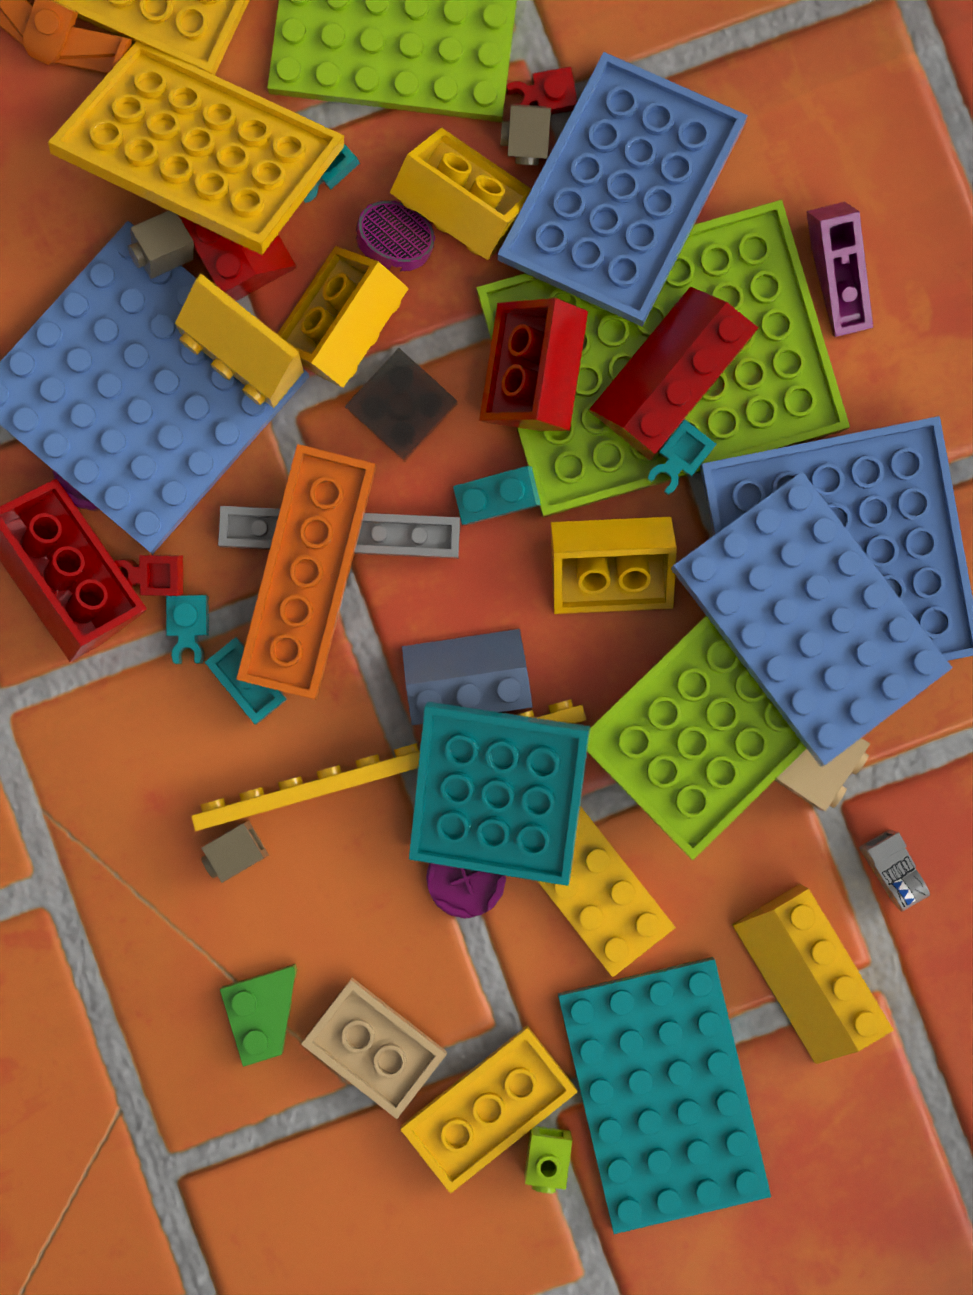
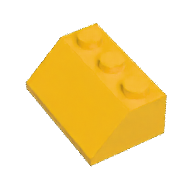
M441 127L407 154L390 190V194L401 200L402 204L408 209L417 211L433 222L437 229L449 233L465 244L469 251L488 260L502 247L531 188Z
M335 246L277 335L299 352L302 366L319 377L344 388L348 380L355 375L358 365L369 348L378 340L379 334L390 316L399 308L401 300L409 288L379 261Z
M202 274L198 276L175 322L182 335L179 341L195 355L202 351L213 360L210 364L211 367L225 379L230 380L234 376L245 386L242 388V391L256 404L261 406L265 401L274 408L304 373L299 352Z
M651 517L551 522L554 614L673 609L675 574L671 567L676 564L677 546L672 518Z

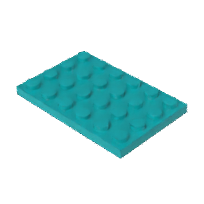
M713 957L558 993L614 1234L771 1197L717 965Z

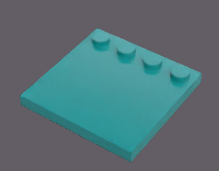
M427 702L424 708L409 860L569 886L590 726Z

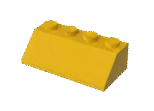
M798 884L732 924L815 1064L859 1052L894 1031L809 888Z

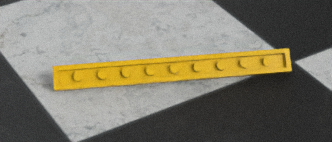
M571 699L549 705L550 713L539 717L534 716L533 710L517 714L519 716L571 724L587 720L583 705L573 707ZM417 743L394 749L396 757L380 761L379 755L376 754L355 760L356 769L341 772L340 765L317 771L318 779L307 783L302 782L301 776L278 782L279 791L264 794L263 788L260 787L239 793L240 802L225 805L224 798L201 804L202 812L191 816L195 831L417 769L419 766L420 750Z

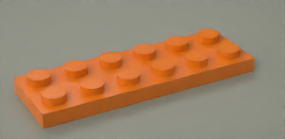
M297 444L236 680L317 700L377 467L375 463Z

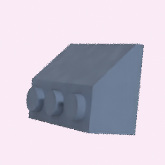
M520 629L402 646L406 690L412 725L423 724L424 708L427 702L493 712L533 707Z

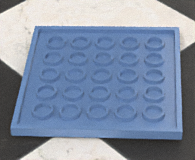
M127 221L0 361V425L145 549L154 554L309 378V373L304 370V373L274 408L265 401L260 406L244 394L242 388L245 385L234 376L227 380L216 372L210 365L213 360L201 351L198 355H195L179 341L182 335L175 322L197 278L184 267L179 266L150 279L144 267L137 268L129 254L128 245L131 244L130 227L134 225Z
M940 416L702 463L700 465L713 536L803 471L947 661L973 656V596Z

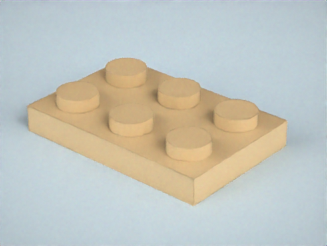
M354 978L350 979L301 1043V1045L396 1119L402 1114L447 1055L445 1049Z

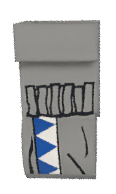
M888 830L861 845L859 849L894 905L902 912L929 897L930 892L923 878L916 870V865L905 848L907 846L900 833Z

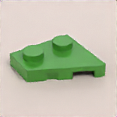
M296 964L220 988L243 1067L282 1055L284 1052L286 1029L290 1016L294 981L297 974Z

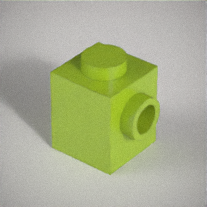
M535 1126L530 1130L524 1175L525 1184L532 1185L533 1190L541 1193H555L556 1189L566 1190L572 1147L570 1130Z

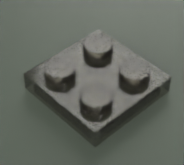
M398 348L345 405V408L405 462L456 407L458 401Z

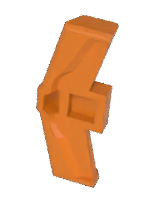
M0 0V27L22 44L29 56L47 65L55 63L108 74L130 49L133 42L131 38L74 27L79 12L54 0H35L33 5L27 0Z

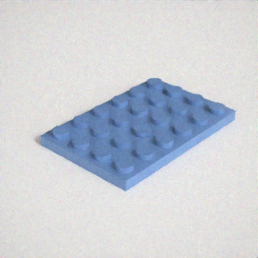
M603 52L499 250L498 261L643 327L746 124L748 115Z
M803 471L671 567V570L820 767L825 766L953 668Z

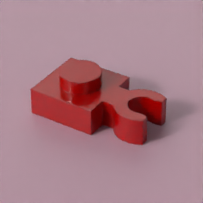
M571 66L532 73L533 85H527L521 81H514L506 85L507 95L519 94L523 97L524 100L517 105L551 107V115L573 111L578 102Z
M139 555V565L131 559L114 561L118 567H123L127 570V580L132 588L140 584V595H183V555Z

